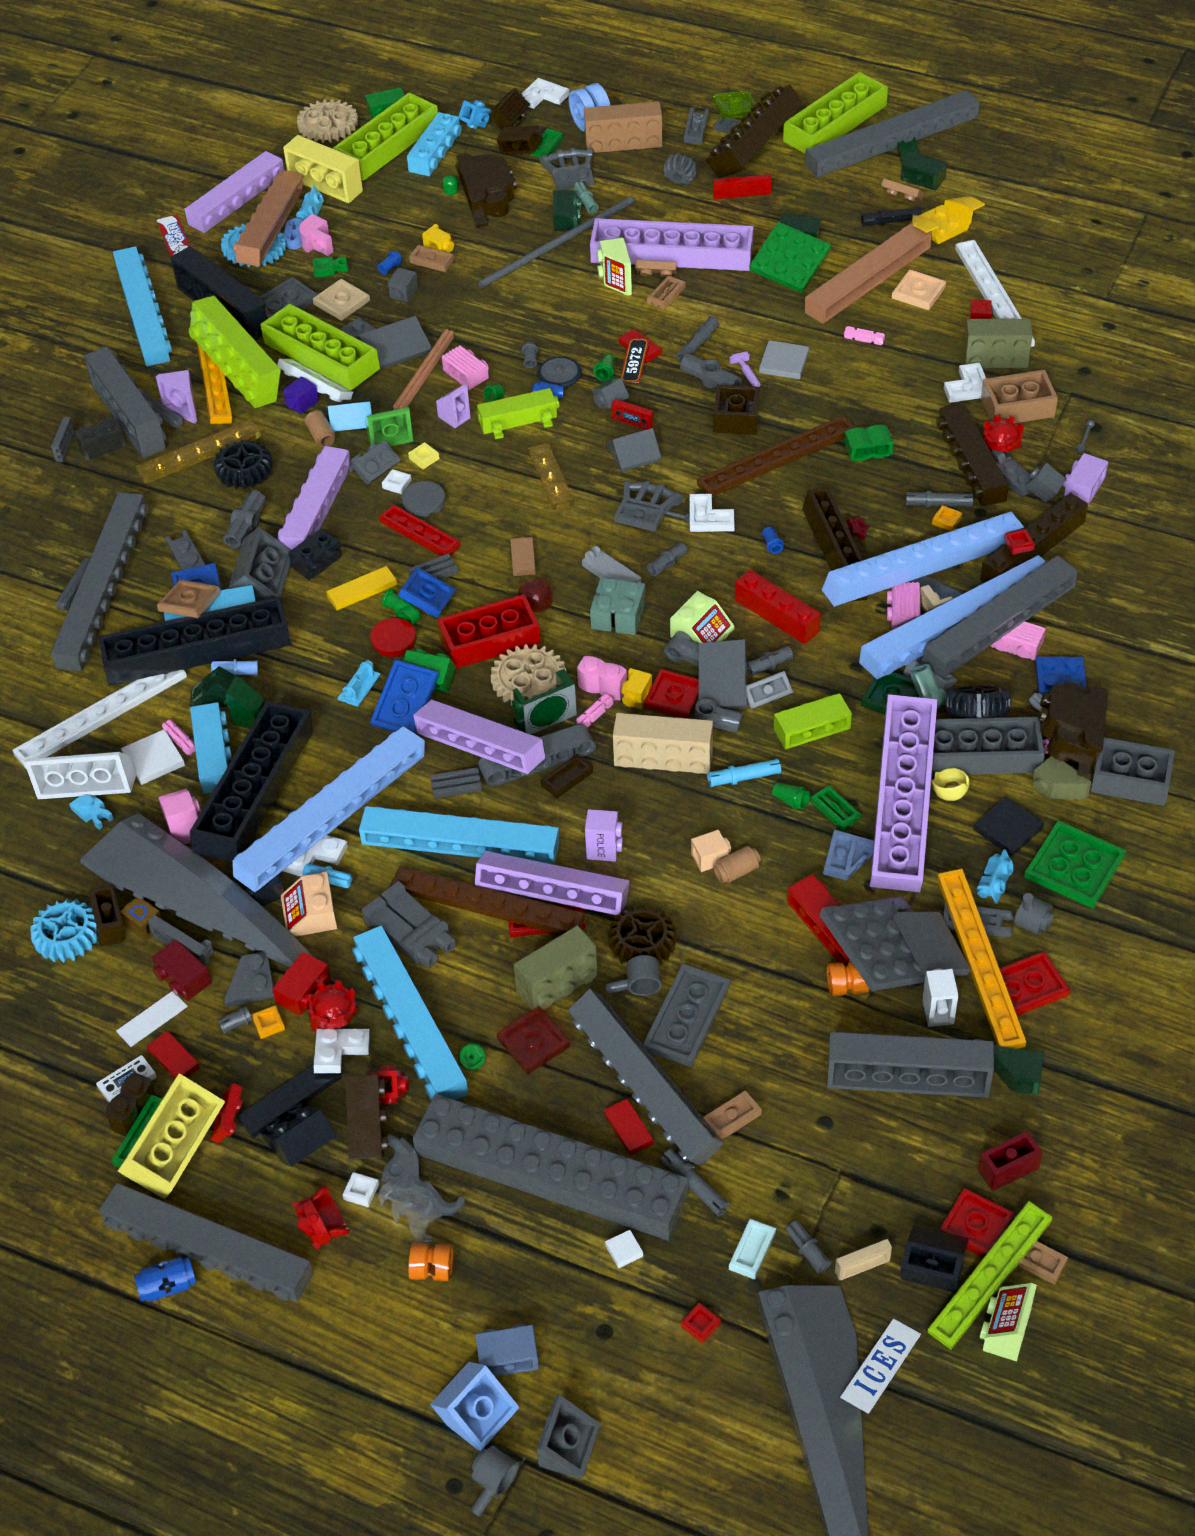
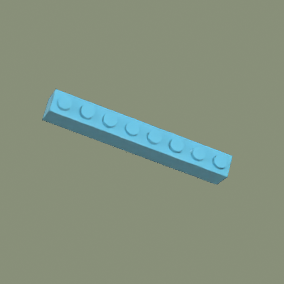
M136 246L113 251L117 271L146 367L170 361L169 352H172L170 341L166 340L168 339L166 328L164 327L162 316L158 315L160 310L156 302L154 290H152L143 254H138Z
M366 806L359 828L361 843L364 845L481 858L485 851L552 865H555L560 844L559 828L549 825L540 826L527 823L504 822L502 820H486L476 817L468 818L432 814L429 812H413L404 809H386L382 807Z
M382 925L353 937L355 948H352L353 955L357 963H363L362 971L367 981L372 980L374 995L378 1001L382 999L384 1003L382 1007L387 1019L394 1021L393 1029L397 1038H403L405 1042L403 1047L409 1059L413 1058L416 1063L414 1068L419 1079H425L427 1083L425 1089L429 1098L432 1100L434 1095L438 1094L457 1100L468 1095L467 1081Z

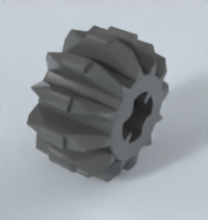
M679 153L676 155L671 154L663 166L664 176L668 177V181H673L675 184L679 183L681 186L690 184L696 175V163L692 161V158H687Z

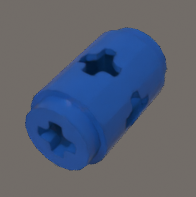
M180 1256L140 1269V1273L134 1274L141 1302L146 1300L152 1302L190 1289V1286L196 1284L189 1257L182 1259ZM170 1287L171 1290L166 1292L165 1289Z

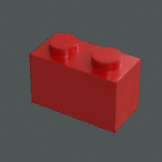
M302 952L272 988L275 1002L301 1016L306 1009L310 1008L307 997L308 994L314 995L318 990L317 984L323 982L325 986L329 985L331 977L328 964Z

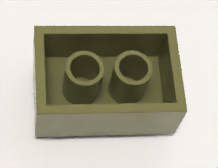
M967 319L963 350L964 364L980 363L982 368H1028L1033 336L1031 319Z
M577 925L514 963L517 994L535 1014L540 1010L549 1008L553 1002L561 997L570 995L574 989L582 984L591 982L598 975L595 944Z

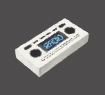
M141 1055L100 1080L96 1085L110 1103L120 1093L123 1082L130 1074L136 1072L150 1078L151 1081L156 1078V1074Z

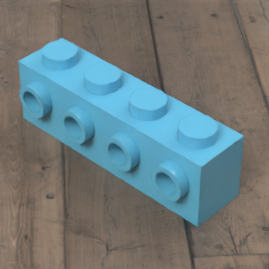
M437 113L407 155L409 172L430 176L434 169H437L441 159L445 157L448 149L453 146L455 139L461 134L462 127L458 116Z

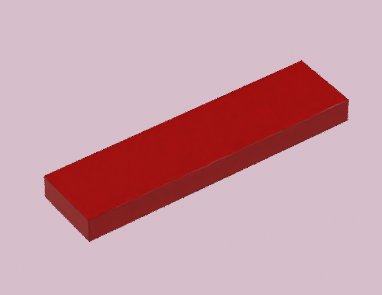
M394 504L379 516L380 523L439 556L448 553L451 556L461 547L459 540Z

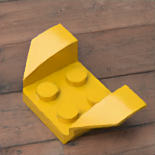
M973 197L945 200L944 205H940L919 216L913 215L912 223L914 227L919 228L925 233L931 231V240L940 244L967 231L972 221L973 211L985 206V203Z

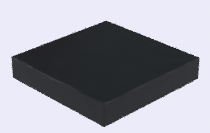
M1005 796L974 824L973 830L1001 850H1006L1008 855L1012 857L1043 829L1044 823Z

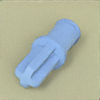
M234 659V661H214L211 664V672L213 675H234V677H237V675H258V661H237V659Z

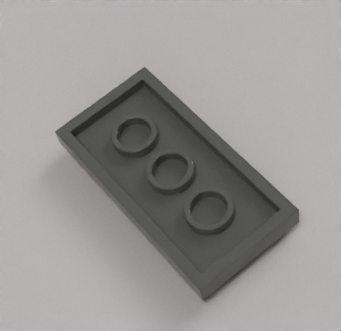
M682 964L643 1043L645 1048L651 1054L692 1067L731 986V980Z

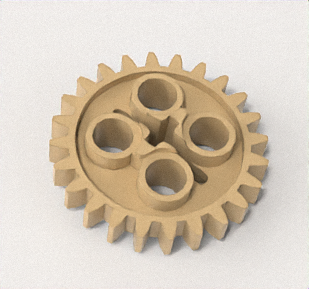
M324 99L323 103L316 101L315 105L310 103V107H304V111H300V115H297L299 133H302L303 137L307 136L309 140L314 138V142L321 140L324 143L325 140H328L331 143L332 139L339 141V137L345 139V134L351 135V131H355V127L358 126L356 109H353L352 105H347V102L341 104V100L334 102L331 99L330 102H327Z
M525 644L522 650L515 646V652L508 649L507 656L500 654V661H494L495 667H491V684L493 691L497 692V697L503 696V702L514 700L513 689L518 688L524 699L528 700L557 688L556 672L562 669L566 671L564 661H560V655L554 656V650L546 652L545 646L540 650L537 649V644L532 649H529L528 645Z

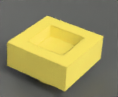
M425 442L408 453L409 459L422 469L439 460V453Z

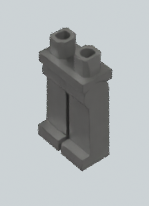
M399 881L381 894L382 898L378 896L362 909L365 925L370 929L382 925L391 944L410 958L416 967L419 964H423L431 968L438 960V954L435 951L441 948L445 953H449L456 947L455 939L449 933L448 924L440 921L435 915L430 914L406 892L405 886Z

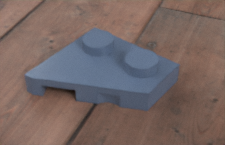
M834 830L823 874L847 881L873 856L874 841Z

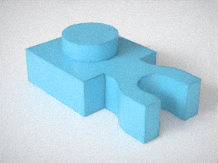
M95 795L79 796L69 804L71 810L85 822L92 819L95 827L99 830L103 827L100 819L113 820L112 813L105 809L104 803Z

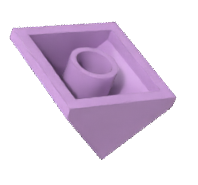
M189 370L158 374L156 380L162 404L182 418L195 424L197 422L196 402Z

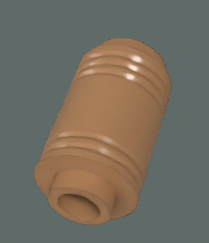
M321 411L310 412L305 417L304 422L314 441L321 447L332 445L335 441V433L324 413Z
M745 846L716 861L713 869L721 883H730L759 868L758 862L761 861V858L755 848L751 849L749 846Z

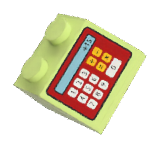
M624 238L600 241V249L597 250L598 262H601V265L597 266L599 278H603L604 286L625 295H632L631 262Z
M699 591L670 618L671 638L677 631L687 633L693 642L698 644L724 641L735 629V626L717 601Z
M1027 1283L1000 1287L997 1298L991 1297L987 1313L991 1314L992 1317L990 1323L984 1321L980 1334V1339L985 1340L983 1351L1017 1361L1037 1284Z

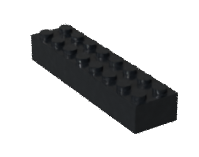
M280 596L202 613L199 618L184 617L98 636L103 666L109 686L292 645Z
M266 701L189 831L193 853L233 862L239 853H243L248 848L313 732L310 710Z

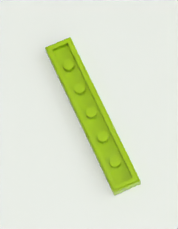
M1028 1201L928 1328V1333L952 1350L991 1300V1297L995 1295L1052 1222V1216Z

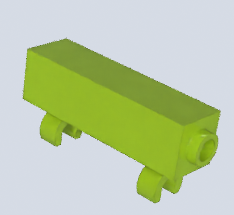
M548 388L478 404V421L483 434L493 432L495 439L504 438L502 430L542 421L544 428L553 426L551 419L557 417L559 401L558 397L553 396L551 389Z

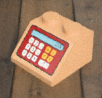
M327 872L302 876L281 895L285 928L294 937L337 929Z

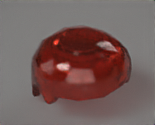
M532 579L524 582L519 588L518 596L525 594L533 612L547 610L553 603L551 587L543 580Z

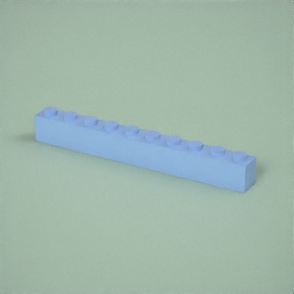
M1008 512L830 571L822 591L835 607L994 553L1006 543L1004 540L1005 533L1023 530L1024 527L1012 512Z
M1038 555L861 646L859 663L876 679L889 675L894 670L910 664L913 660L923 656V649L928 642L934 641L944 631L956 626L963 618H967L975 613L979 607L991 602L996 595H1001L1007 591L1012 584L1023 580L1027 574L1039 569L1046 561Z
M404 726L398 731L391 733L384 742L376 745L370 753L358 759L351 768L343 771L332 783L325 785L313 798H309L299 809L291 812L280 824L273 826L261 839L255 840L252 846L243 853H239L233 860V877L252 891H258L424 757L425 740Z

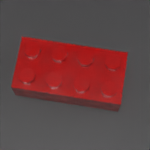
M525 594L437 619L439 638L447 656L450 657L456 666L455 669L495 658L500 654L505 655L508 649L515 652V646L522 650L525 644L528 645V648L535 644H541L539 623Z

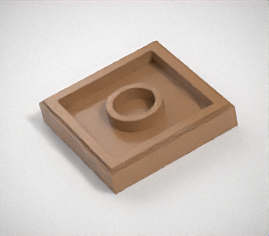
M179 580L157 604L158 611L199 618L218 597L220 588L214 585Z

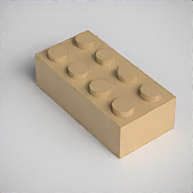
M616 713L613 731L614 766L707 774V772H710L713 753V721Z

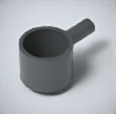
M1026 893L1023 895V901L1016 913L1014 924L1036 935H1039L1042 930L1046 932L1054 917V913L1051 912L1052 905L1033 897L1031 893Z
M648 955L636 956L626 964L627 979L606 983L608 994L627 989L632 994L638 996L655 994L662 987L659 961L655 957Z
M495 1446L482 1450L472 1465V1480L484 1487L470 1509L479 1517L494 1495L499 1497L507 1490L519 1469L517 1461Z

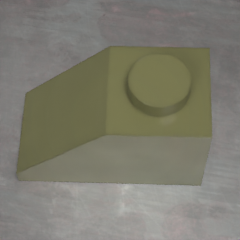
M1051 756L1034 770L1032 786L1050 799H1086L1089 796L1091 781L1084 776H1078L1077 770L1066 762L1059 761Z

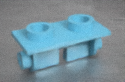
M313 185L310 192L305 194L302 207L296 214V217L302 221L311 214L318 216L324 202L322 194L315 185Z
M366 660L360 664L357 672L347 686H344L342 693L337 698L339 701L356 707L361 704L381 675L373 671V663Z
M1003 850L1001 855L994 854L989 858L984 871L985 876H982L976 889L979 897L986 898L987 896H992L995 904H998L1001 894L1005 892L1006 882L1009 875L1013 872V862L1010 860L1006 850Z

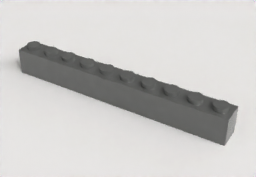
M968 90L816 145L806 149L805 166L818 178L895 149L901 141L906 143L912 141L914 137L916 140L978 118L980 101Z
M118 492L52 649L51 656L56 669L82 671L85 663L89 661L90 650L96 644L97 633L103 627L105 613L110 609V601L112 596L116 594L118 581L123 577L124 566L129 562L131 549L136 545L137 534L142 530L143 519L148 515L149 507L145 503L143 494Z

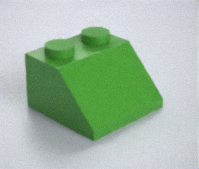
M409 407L369 415L364 418L370 446L375 442L380 444L384 440L390 447L414 442Z

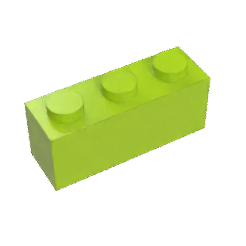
M839 693L774 714V731L786 750L851 729L852 713Z

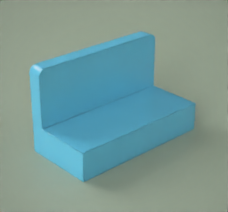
M371 402L328 406L330 426L333 431L366 428L364 418L372 415Z

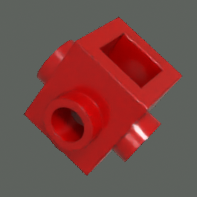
M381 1066L379 1072H370L371 1075H380V1080H385L386 1096L381 1097L382 1104H397L398 1098H406V1092L409 1091L408 1076H405V1071L396 1070V1066ZM391 1080H392V1090L389 1088V1082H390Z

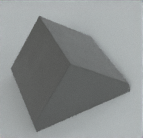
M653 428L606 441V446L621 472L661 461V454Z
M556 1395L537 1447L539 1467L572 1477L583 1478L601 1423L561 1395Z

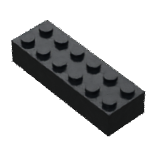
M191 246L171 256L177 289L193 301L215 296L255 341L263 337L260 324L268 319L265 309L266 303L263 298L255 295L236 278H232L224 269H220L213 261L205 258L201 252L196 251Z

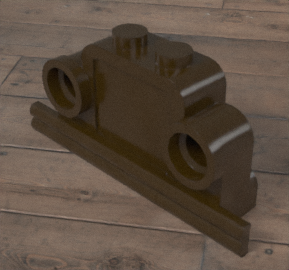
M469 154L456 155L457 164H455L476 227L480 228L481 226L485 227L488 225L485 215L492 217L507 215L509 212L507 201L514 198V189H517L516 178L513 177L512 167L507 165L504 158H493V156L488 154L471 156Z
M1065 682L1063 685L1055 684L1049 694L1046 692L1043 694L1040 701L1042 709L1038 716V721L1041 722V733L1051 739L1047 745V751L1053 758L1059 761H1069L1070 759L1078 761L1077 775L1091 779L1093 766L1103 750L1108 690L1099 686L1088 688L1074 682Z

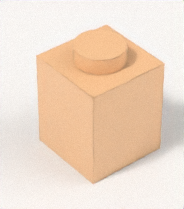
M719 830L691 839V854L701 872L712 869L716 865V861L723 859L731 852L728 839L723 838Z

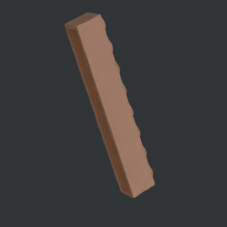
M281 170L278 176L274 177L272 186L268 187V192L266 195H263L261 204H258L256 212L251 216V221L246 224L245 231L241 232L239 241L234 244L236 262L260 267L303 192V174Z
M913 223L904 227L841 273L835 275L831 280L822 284L821 287L809 293L805 297V313L824 324L931 247L932 232L925 233L919 228L914 227Z

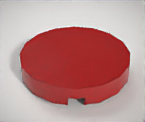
M390 618L378 622L370 633L373 649L377 650L380 655L387 657L405 654V651L409 648L411 650L416 642L415 628L410 622L399 618Z

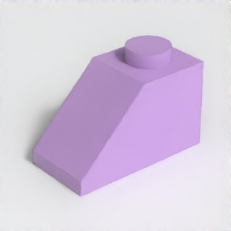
M465 384L450 391L436 401L438 417L454 428H457L471 418L468 388Z

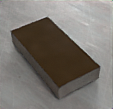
M576 754L541 779V786L558 799L591 775L593 767Z

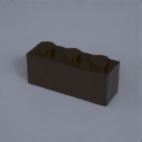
M380 1075L345 1077L349 1159L384 1157V1151L389 1149L388 1135H383V1124H387L386 1107L382 1108L381 1097L386 1096L385 1080H380Z

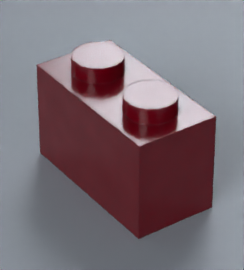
M176 939L151 957L154 965L152 970L155 976L160 981L165 980L171 991L176 996L181 995L186 1001L192 999L211 984L208 969Z
M1026 1131L980 1153L978 1171L990 1189L995 1191L1038 1170L1043 1152L1030 1133Z

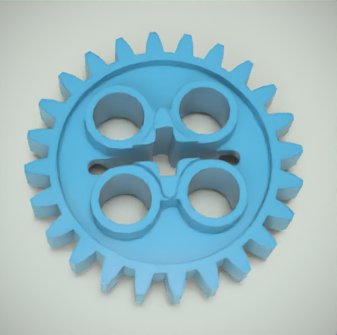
M241 224V228L234 226V230L229 229L228 234H224V238L221 239L223 256L227 257L228 261L232 260L233 264L238 263L236 262V254H234V244L239 241L241 232L245 231L246 226L244 224ZM279 232L261 263L262 265L266 266V262L273 263V259L279 260V256H283V251H286L283 233Z

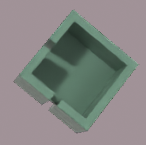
M601 577L590 609L591 629L611 632L612 613H615L616 633L636 635L646 603L645 584Z

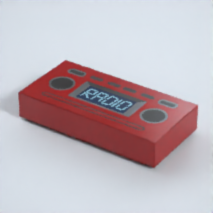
M618 399L612 402L613 420L644 430L654 427L652 410Z

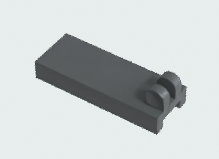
M156 915L148 921L152 936L168 945L176 939L204 966L210 962L209 958L214 953L210 940H204L199 943Z

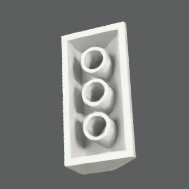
M121 752L25 759L24 762L37 799L130 793L136 778L131 755Z

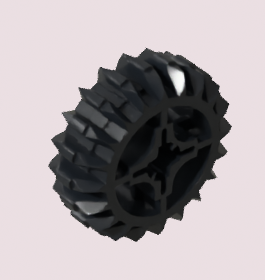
M243 439L240 442L233 441V444H226L225 448H220L219 453L215 454L214 468L216 476L222 484H227L228 488L232 486L235 489L243 487L245 490L247 486L254 487L256 483L261 485L262 480H267V476L271 474L273 465L271 453L265 447V444H260L259 441L254 443L251 439L247 442L243 441Z
M990 685L953 687L947 691V712L953 716L966 718L999 717L1010 712L1009 690L1003 687Z

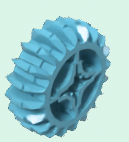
M67 898L64 903L56 900L54 906L47 904V910H39V917L33 918L34 925L30 926L31 940L36 951L41 953L45 959L50 957L55 962L60 958L63 963L67 958L75 961V956L81 955L84 957V951H92V944L97 943V929L92 908H89L85 902L80 904L76 899L71 903ZM77 922L83 923V927L79 926ZM47 935H52L53 940L47 938Z

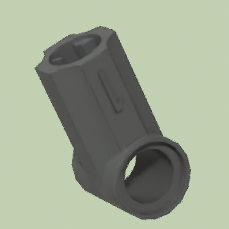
M677 631L664 647L665 655L675 662L683 659L699 666V644L693 642L687 633Z
M701 699L697 702L695 719L713 721V727L735 733L739 731L743 713L717 707L716 703L710 699Z

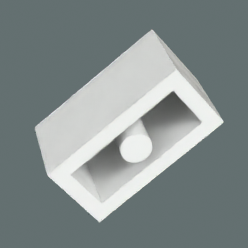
M953 969L926 971L922 1001L928 1027L954 1024L958 991Z

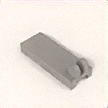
M594 546L591 548V551H587L585 558L582 559V566L599 578L641 583L640 576L601 551L598 546Z

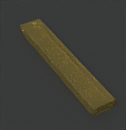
M252 419L139 464L135 466V469L143 483L147 484L211 458L219 453L220 448H225L226 444H233V441L240 442L243 439V441L247 442L249 439L252 441L261 437V432Z

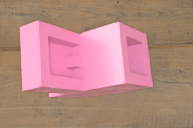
M311 214L299 227L302 247L308 253L315 249L329 256L333 253V246L327 221Z

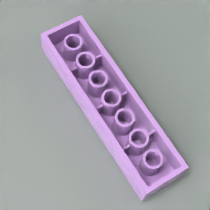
M595 218L590 241L591 263L601 264L597 259L600 241L624 238L631 265H636V260L676 262L679 268L749 271L753 251L754 226Z
M888 695L870 887L912 892L921 891L937 699Z

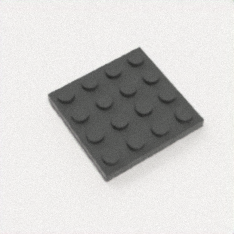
M902 896L825 907L819 914L871 991L925 982L926 976H923L893 919L896 912H913Z

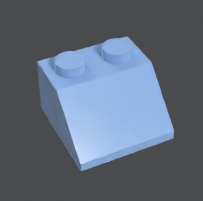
M468 1362L430 1404L448 1427L479 1451H482L519 1409V1406L487 1366Z

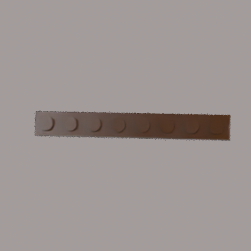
M842 415L697 479V485L705 494L715 496L844 439L845 431L855 427Z
M403 866L399 867L390 883L391 887L399 881L405 886L408 894L417 898L512 921L513 923L563 935L577 925L581 928L585 920L584 913Z

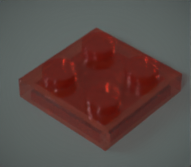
M537 1007L496 1034L497 1040L527 1075L570 1048V1041L540 1007Z

